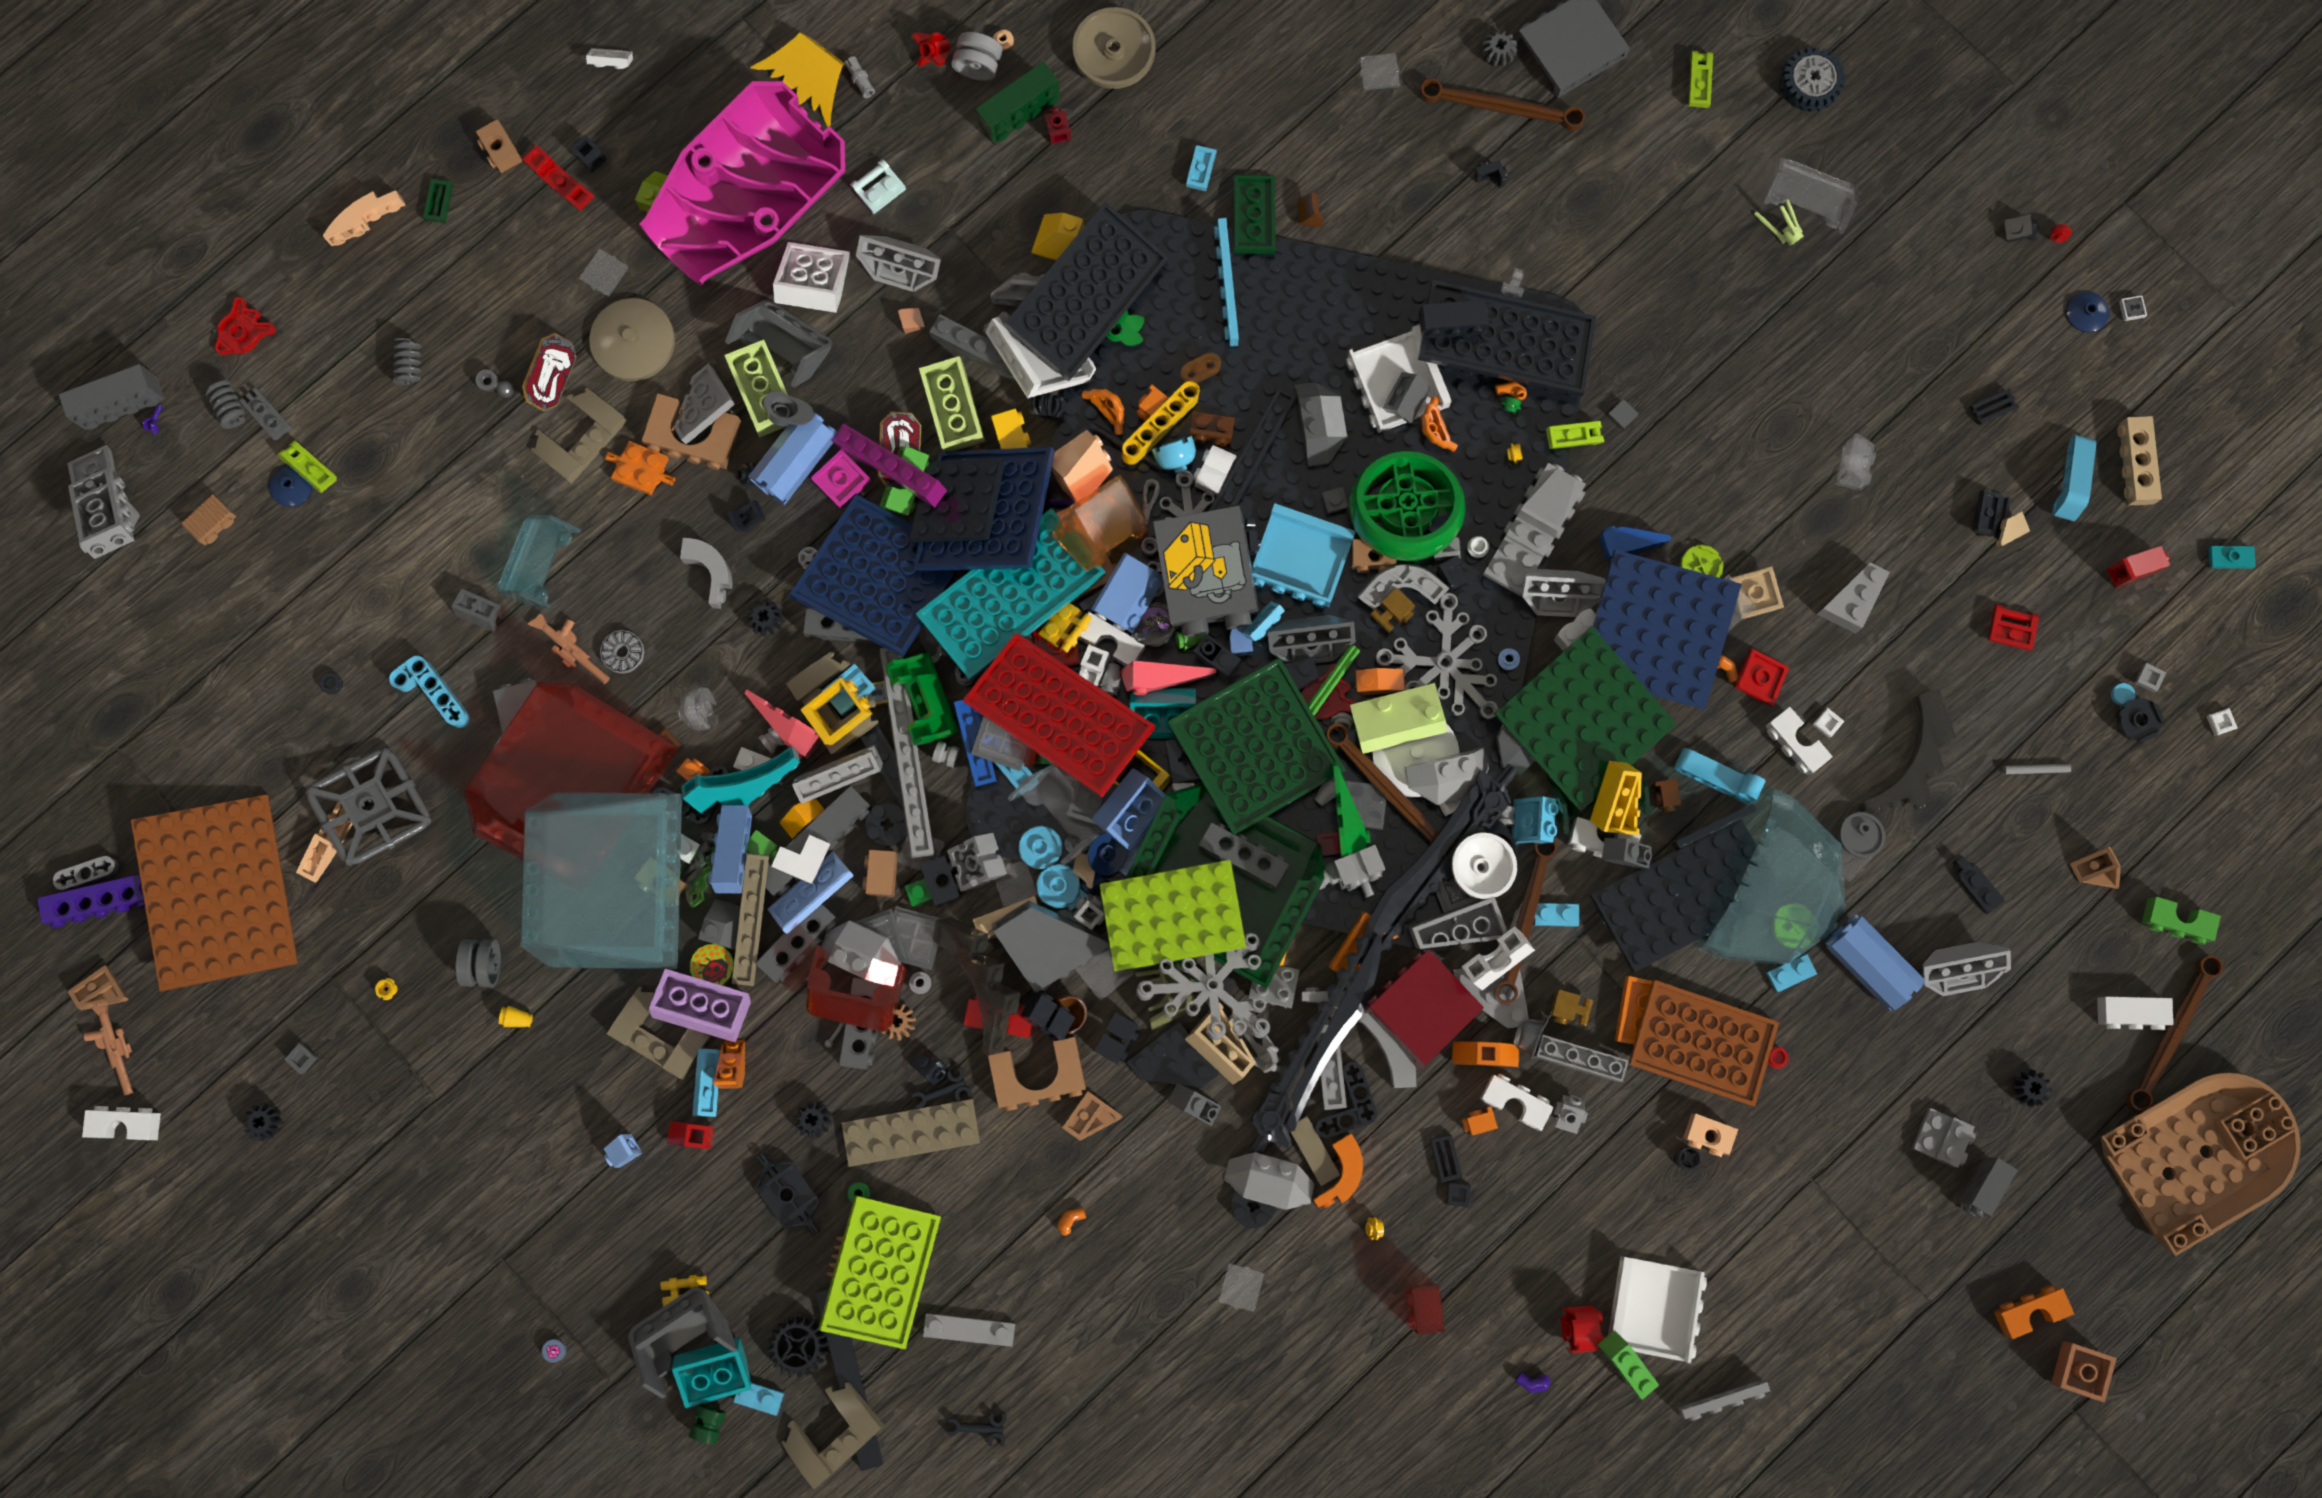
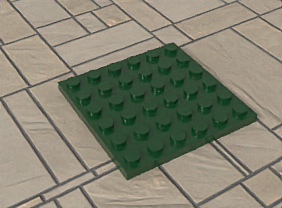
M1592 626L1586 629L1493 713L1580 812L1598 796L1609 761L1625 762L1632 766L1677 725Z
M1280 658L1167 721L1169 728L1233 835L1334 778L1333 762L1338 763L1342 773L1346 771Z

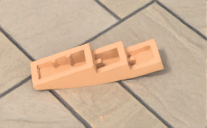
M337 802L332 814L327 815L329 821L346 813L340 802ZM350 820L334 828L342 843L353 825ZM322 830L314 834L296 873L313 882L318 881L336 854V850L329 837Z

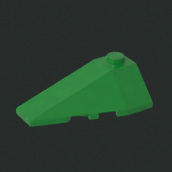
M1333 762L1341 857H1346L1367 848L1366 843H1370V831L1365 830L1364 822L1337 762Z

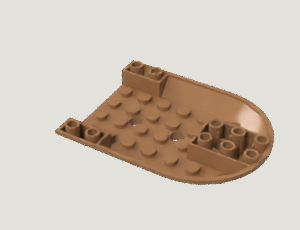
M2220 1073L2203 1077L2101 1136L2103 1154L2151 1234L2173 1256H2177L2276 1197L2292 1179L2300 1156L2298 1126L2286 1102L2265 1083L2255 1078L2235 1073ZM2246 1126L2247 1131L2246 1134L2243 1135L2241 1131H2243ZM2203 1145L2209 1149V1155L2206 1158H2203L2200 1154V1148ZM2166 1167L2172 1171V1177L2169 1180H2166L2162 1175Z

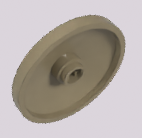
M1119 7L1104 8L1087 16L1077 28L1073 39V56L1077 68L1090 82L1104 88H1124L1141 80L1150 70L1155 58V38L1149 24L1137 13Z
M628 298L610 304L597 316L590 331V349L594 359L607 374L623 381H640L654 376L666 366L674 351L675 334L669 318L657 305L643 299Z

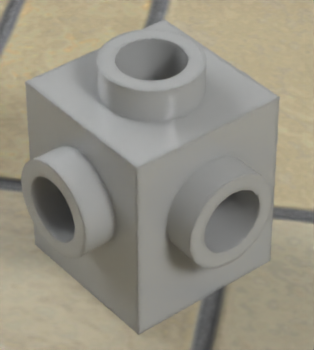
M1088 893L1085 898L1081 896L1074 905L1076 908L1074 917L1081 925L1088 927L1090 930L1096 924L1100 925L1105 919L1103 902L1097 895L1093 896Z
M1563 1095L1561 1102L1557 1101L1555 1105V1127L1577 1134L1580 1124L1585 1123L1588 1111L1585 1110V1101H1582L1577 1096Z

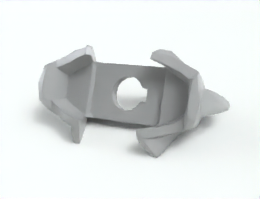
M1232 1013V1015H1231L1228 1019H1229V1021L1231 1020L1232 1023L1234 1024V1022H1233V1013ZM1243 1019L1247 1025L1244 1036L1258 1057L1253 1058L1256 1062L1254 1065L1262 1069L1264 1073L1279 1071L1281 1068L1277 1065L1281 1061V1057H1277L1279 1049L1274 1046L1267 1035L1262 1038L1263 1045L1256 1043L1251 1032V1025ZM1258 1024V1028H1259L1260 1030H1263V1028L1261 1027V1025ZM1236 1025L1238 1031H1243L1241 1025Z

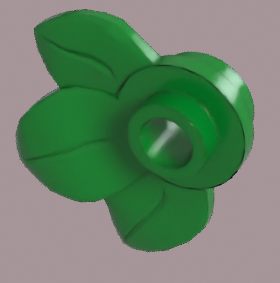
M1126 310L1106 337L1113 342L1121 341L1127 346L1140 344L1143 338L1138 332L1143 327L1144 317L1128 315ZM1118 329L1120 332L1114 335L1112 330Z

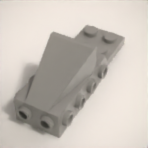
M105 445L68 462L71 484L68 485L81 549L96 559L134 541V526L140 515L129 503L123 488H125V484L116 475L110 448Z
M1548 463L1545 469L1542 467L1539 469L1535 476V479L1538 480L1536 485H1530L1524 496L1527 497L1525 504L1520 503L1514 512L1517 516L1515 521L1508 522L1503 531L1506 533V536L1483 574L1519 596L1522 594L1525 574L1535 571L1544 555L1549 557L1554 548V545L1551 544L1554 538H1560L1565 529L1562 527L1565 519L1567 521L1571 519L1575 512V509L1572 508L1575 502L1580 503L1586 493L1583 491L1586 485L1582 482L1583 480L1577 475L1567 474L1557 464Z

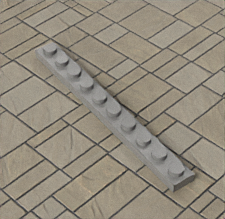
M880 648L911 858L931 856L934 854L918 748L917 745L914 746L907 725L913 722L910 697L905 684L891 685L885 665L891 661L904 659V657L886 648Z

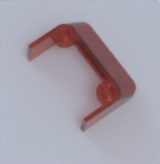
M816 946L807 985L806 1009L808 1013L817 1018L878 1032L888 1031L894 1022L907 971L903 965H898L894 985H879L875 988L872 999L829 990L831 983L829 974L821 970L826 951L821 946Z

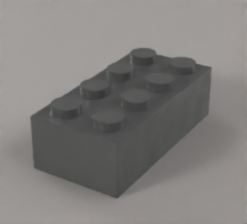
M141 364L58 394L66 418L85 430L95 429L99 424L116 421L120 416L137 413L139 409L156 406L160 401L165 400L158 377Z

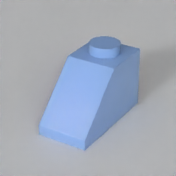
M621 1134L604 1148L606 1161L615 1168L622 1167L642 1154L632 1134Z

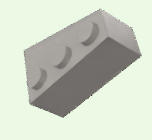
M1870 562L1817 615L1853 633H1857L1863 628L1890 572Z

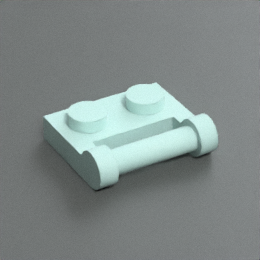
M883 159L878 162V166L857 182L854 180L850 184L854 192L873 214L906 190L905 185ZM884 172L886 174L883 179L866 192L862 190L864 186Z

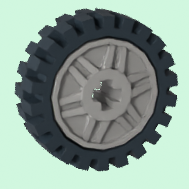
M1808 47L1805 51L1803 49L1799 50L1797 54L1795 53L1789 59L1780 78V82H1782L1780 87L1781 90H1784L1783 96L1785 98L1789 97L1787 101L1790 104L1792 102L1795 103V108L1798 109L1801 106L1802 111L1805 112L1807 109H1810V112H1815L1816 109L1821 111L1825 107L1828 108L1838 98L1844 87L1846 74L1843 73L1844 66L1839 65L1840 59H1834V53L1831 52L1828 55L1827 49L1820 51V47H1815L1813 50L1811 47Z

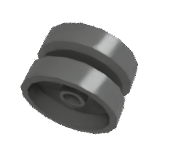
M464 938L460 942L456 958V976L459 985L474 987L478 983L480 987L493 988L498 981L501 965V951L498 941L495 939H483L479 943L478 939Z

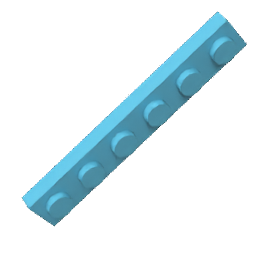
M1226 218L1218 219V225L1214 226L1215 239H1219V246H1216L1217 259H1221V266H1218L1219 279H1223L1224 285L1220 286L1221 299H1225L1226 305L1222 307L1223 319H1227L1228 324L1227 327H1224L1225 340L1229 339L1230 346H1238L1239 337Z

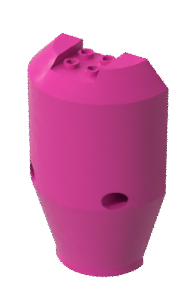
M752 81L681 151L648 214L639 223L646 235L665 256L699 285H702L714 275L774 244L845 173V141L831 127H828L823 132L822 126L816 120L812 122L807 117L808 113L799 105L798 96L783 81ZM703 163L709 164L708 166H705V167L701 166V164H703Z

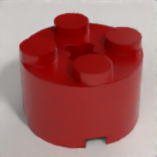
M1592 1305L1563 1308L1562 1311L1566 1313L1561 1315V1332L1563 1341H1568L1570 1346L1566 1347L1568 1353L1598 1351L1600 1348L1598 1344L1604 1340L1600 1329V1324L1603 1322L1601 1311H1596Z

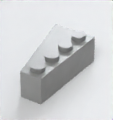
M1495 897L1475 901L1408 927L1415 947L1419 949L1497 940L1507 932Z

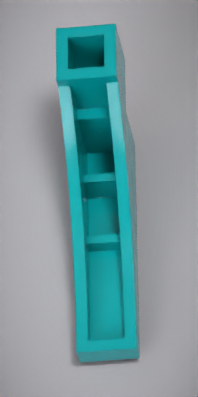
M791 746L765 763L735 773L712 776L696 774L681 786L682 797L700 813L711 808L716 801H719L722 805L749 806L753 800L761 797L769 787L777 784L785 774L793 771L800 763L798 751Z

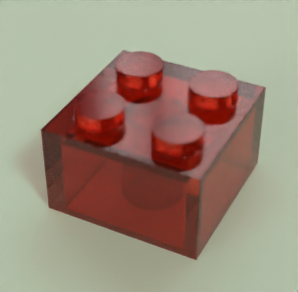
M1427 1283L1408 1286V1291H1405L1406 1305L1411 1309V1314L1407 1315L1409 1328L1417 1335L1445 1332L1439 1285Z

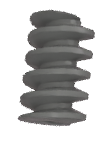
M395 339V354L393 356L395 360L393 363L395 369L393 376L395 378L393 383L402 386L412 385L414 382L421 380L420 377L414 376V374L421 372L420 369L415 368V366L421 365V361L415 359L421 357V353L415 351L421 349V345L410 339Z
M228 380L216 382L209 386L206 391V397L209 399L210 405L213 406V411L216 413L221 427L225 429L237 427L246 420L242 417L245 411L240 409L241 403L236 402L238 400L237 395H232L234 389L230 387L231 382Z

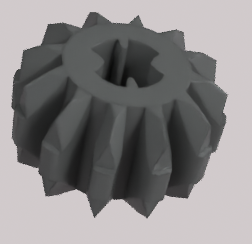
M1495 30L1493 36L1490 34L1486 36V41L1482 44L1484 49L1482 55L1487 57V63L1493 61L1494 67L1498 63L1504 67L1506 62L1511 63L1513 61V56L1517 53L1515 48L1517 42L1512 40V34L1506 36L1505 30L1501 34Z

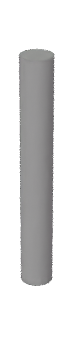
M2071 765L2004 766L2003 772L2004 774L2071 772Z

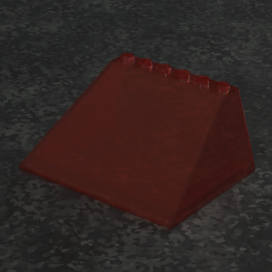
M538 682L464 790L472 831L480 838L582 893L679 748L575 684Z

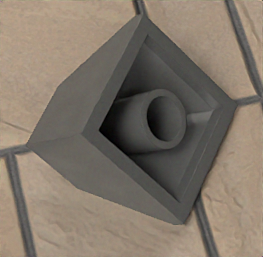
M715 899L705 916L698 939L736 950L741 906Z

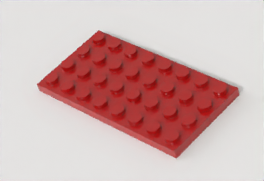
M1018 633L1012 636L962 700L964 704L1100 797L1105 795L1155 729L1154 724Z

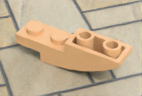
M396 190L379 198L374 192H371L343 210L330 224L323 236L331 246L341 245L346 240L361 236L370 230L367 222L376 221L382 215L389 212H396L400 207L405 206V203Z

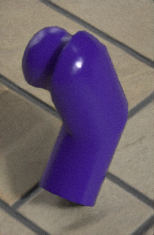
M1522 1372L1515 1380V1382L1531 1393L1546 1391L1551 1382L1550 1378L1545 1374L1532 1380Z

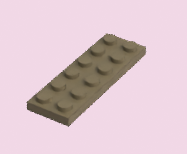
M973 1099L842 1123L849 1167L980 1143Z

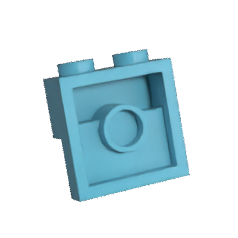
M1544 796L1514 799L1513 807L1516 808V813L1513 815V819L1515 820V826H1512L1511 836L1517 844L1553 842L1554 836L1557 834L1555 815L1558 813V805L1556 804V799Z

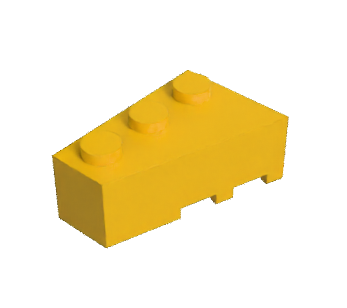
M1014 408L991 415L1001 449L1028 448L1027 445H1030L1031 442L1028 433H1023L1021 425L1025 423L1021 412H1017Z
M1609 761L1590 822L1603 832L1639 835L1637 817H1640L1638 798H1641L1642 773L1628 763Z

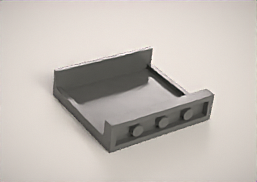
M1569 0L1566 3L1560 2L1551 12H1544L1531 24L1527 22L1522 25L1517 36V41L1523 40L1554 84L1553 93L1557 98L1626 58L1630 49L1597 0Z

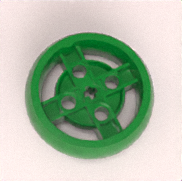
M1400 451L1381 456L1362 470L1350 493L1349 511L1354 529L1362 541L1373 551L1394 560L1417 561L1441 552L1455 539L1464 522L1465 497L1458 479L1441 461L1419 452ZM1392 477L1382 486L1377 495H1366L1374 485ZM1430 484L1435 486L1438 490H1434V488ZM1383 506H1387V507H1389L1390 509H1384V508H1382V507H1383ZM1437 517H1449L1442 527L1423 536V533L1433 525ZM1375 522H1380L1386 530L1382 529Z

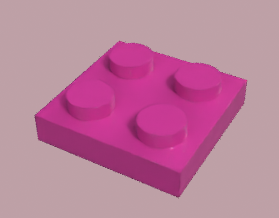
M842 449L811 477V480L840 510L871 482V479Z

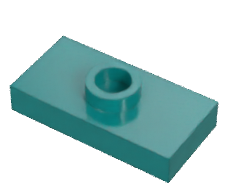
M2210 546L2208 548L2209 568L2253 569L2256 567L2254 546Z

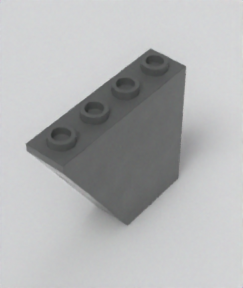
M1029 900L991 924L993 932L1035 993L1048 989L1054 981L1067 977L1070 971L1076 967L1080 968L1086 965L1090 958L1103 954L1110 946L1105 935L1095 930H1090L1086 926Z

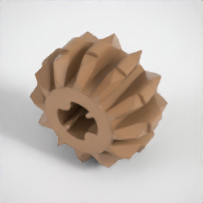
M893 1003V1011L889 1006H886L885 1010L888 1014L880 1013L879 1015L885 1018V1021L878 1022L879 1026L886 1025L881 1031L882 1034L890 1031L888 1038L893 1039L896 1033L897 1040H902V1032L906 1037H909L910 1034L907 1028L915 1030V1027L909 1025V1023L915 1022L916 1018L908 1017L913 1013V1010L909 1009L905 1012V1004H902L899 1009L898 1004ZM895 1016L903 1020L902 1024L899 1023L900 1027L892 1024V1020H896Z

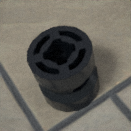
M1682 1147L1676 1151L1674 1160L1678 1167L1692 1170L1699 1166L1701 1156L1697 1149L1693 1147Z

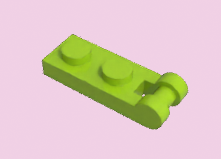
M1691 51L1689 107L1709 108L1711 105L1713 52L1702 54L1699 51ZM1698 62H1704L1705 65H1699Z
M1601 421L1546 428L1549 449L1604 443V437L1601 436L1600 428H1602ZM1589 430H1592L1593 437H1590Z
M296 441L290 443L289 448L281 450L277 454L284 463H287L320 493L337 481L336 476Z

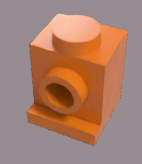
M1151 385L1149 387V395L1144 394L1138 402L1140 405L1136 411L1137 415L1143 420L1149 419L1168 400V397Z
M687 758L676 772L688 781L696 774L708 776L710 770L694 758L691 761Z
M1486 1107L1485 1113L1482 1112V1109L1470 1112V1117L1462 1119L1465 1133L1469 1132L1470 1136L1498 1128L1492 1107Z

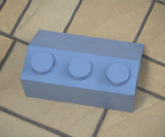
M1124 553L1091 609L1133 633L1156 592L1161 587L1163 576Z
M1132 768L1091 820L1123 847L1131 851L1150 828L1165 794L1148 777Z

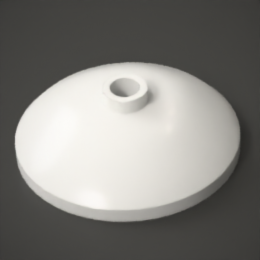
M1478 833L1467 837L1457 846L1452 858V872L1456 883L1465 893L1479 899H1490L1502 895L1511 887L1517 873V861L1512 848L1505 840L1494 834ZM1478 864H1482V871L1477 869Z

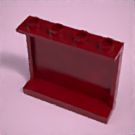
M1427 950L1424 954L1421 952L1416 954L1411 959L1413 964L1409 968L1405 965L1396 974L1399 978L1394 983L1392 980L1386 983L1381 988L1384 992L1379 997L1375 994L1367 1002L1369 1007L1364 1011L1366 1014L1370 1011L1416 1059L1413 1064L1418 1070L1425 1067L1484 1008L1430 950Z

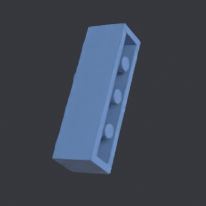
M722 805L721 814L717 815V826L719 828L718 833L714 835L716 849L711 855L713 869L712 872H709L708 876L709 885H712L715 893H742L752 821L748 805Z

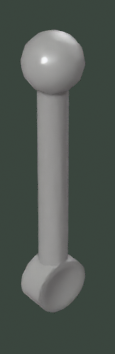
M848 1010L829 1040L825 1041L826 1048L833 1046V1041L846 1024Z

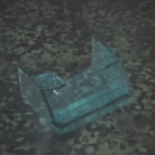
M551 515L527 516L521 526L498 583L497 593L537 608L550 609L551 604L546 603L548 600L547 589L543 585L558 548L562 549L564 546H568L572 539L571 533H580L582 529Z

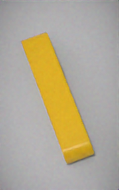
M1191 381L1185 382L1125 441L1122 448V459L1125 463L1133 465L1139 462L1196 405L1200 391L1196 383ZM1189 391L1194 393V396L1188 397L1184 393ZM1177 406L1180 410L1172 411L1170 407ZM1163 420L1166 424L1159 426L1155 422ZM1146 434L1149 435L1151 439L1143 440L1141 436ZM1129 449H1134L1137 453L1135 455H1129L1126 451Z

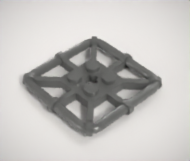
M386 747L374 751L349 765L347 763L342 765L343 768L314 782L305 791L308 802L322 825V832L327 834L339 857L349 866L361 863L388 848L390 850L395 848L394 845L419 833L427 825H430L432 820L430 819L428 809L415 789V782L410 780L397 756L390 748ZM380 759L374 778L359 785L352 772ZM389 760L402 784L386 792L380 781L386 763ZM345 776L349 777L354 786L353 789L341 795L319 790ZM407 791L420 815L396 809L391 798ZM316 797L340 802L346 813L329 821ZM364 802H374L372 810H363ZM394 817L418 822L392 837H389L382 823ZM348 820L352 822L356 829L349 852L346 851L334 829ZM377 827L384 841L356 855L362 834Z

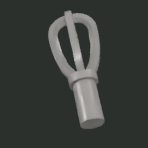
M1149 479L1145 482L1143 509L1139 522L1141 524L1148 525L1151 510L1159 495L1160 485L1157 480ZM1151 483H1154L1156 485L1152 500L1147 504L1148 488Z

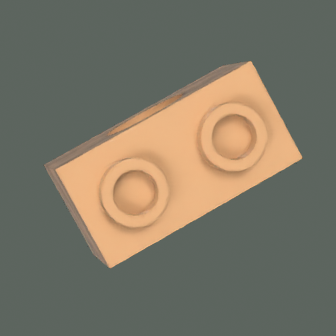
M1691 1114L1683 1139L1689 1141L1688 1145L1701 1149L1703 1146L1710 1149V1154L1722 1157L1723 1154L1730 1155L1738 1129L1698 1114ZM1708 1130L1714 1133V1140L1710 1143L1705 1139V1133Z

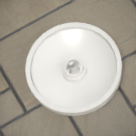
M1446 724V733L1372 751V761L1406 797L1420 798L1422 797L1421 795L1408 788L1404 767L1458 754L1459 746L1456 736Z

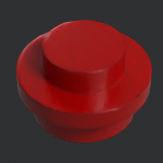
M2058 224L2050 230V239L2057 243L2065 242L2071 236L2072 230L2067 224Z
M1778 1046L1772 1047L1768 1065L1775 1069L1784 1067L1788 1062L1786 1050Z

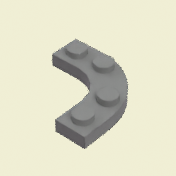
M1398 564L1390 566L1375 575L1358 594V598L1375 610L1396 588L1410 587L1419 591L1436 604L1449 590V587L1433 573L1421 566Z

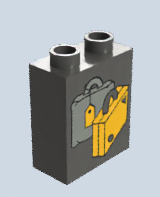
M1234 506L1154 521L1171 625L1175 629L1182 628L1183 637L1209 633L1208 623L1225 620L1226 629H1238L1252 625L1250 615L1259 614L1260 611L1244 519L1240 507Z

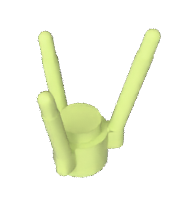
M1786 199L1785 203L1790 217L1784 206H1780V210L1788 224V227L1782 230L1783 235L1758 212L1754 213L1780 239L1782 244L1787 242L1790 246L1804 237L1789 199Z

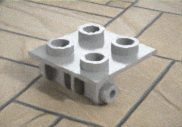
M1279 966L1267 989L1252 981L1249 999L1254 1001V999L1260 997L1266 1001V1004L1271 1003L1273 1006L1274 1004L1284 1006L1286 1009L1287 1007L1292 1008L1300 970Z

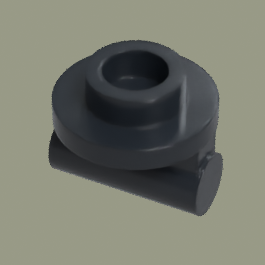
M743 463L738 468L737 479L740 480L742 485L756 486L748 477L756 467V463Z

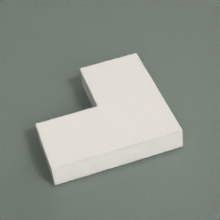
M809 835L800 855L780 846L771 867L813 884L830 843Z

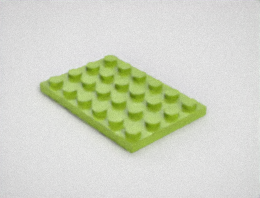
M1231 860L1100 884L1114 972L1158 965L1164 959H1170L1174 962L1186 958H1196L1247 948Z
M855 1195L819 1330L906 1349L941 1216Z

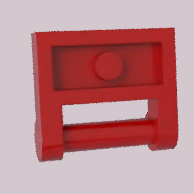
M1995 604L1992 610V621L1987 641L2026 651L2033 650L2039 614H2027ZM2001 617L2028 622V627L2002 621Z

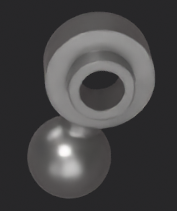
M482 370L476 376V384L484 392H492L496 389L499 396L503 398H508L514 393L513 385L508 381L499 382L498 377L491 370ZM491 379V383L485 385V380Z

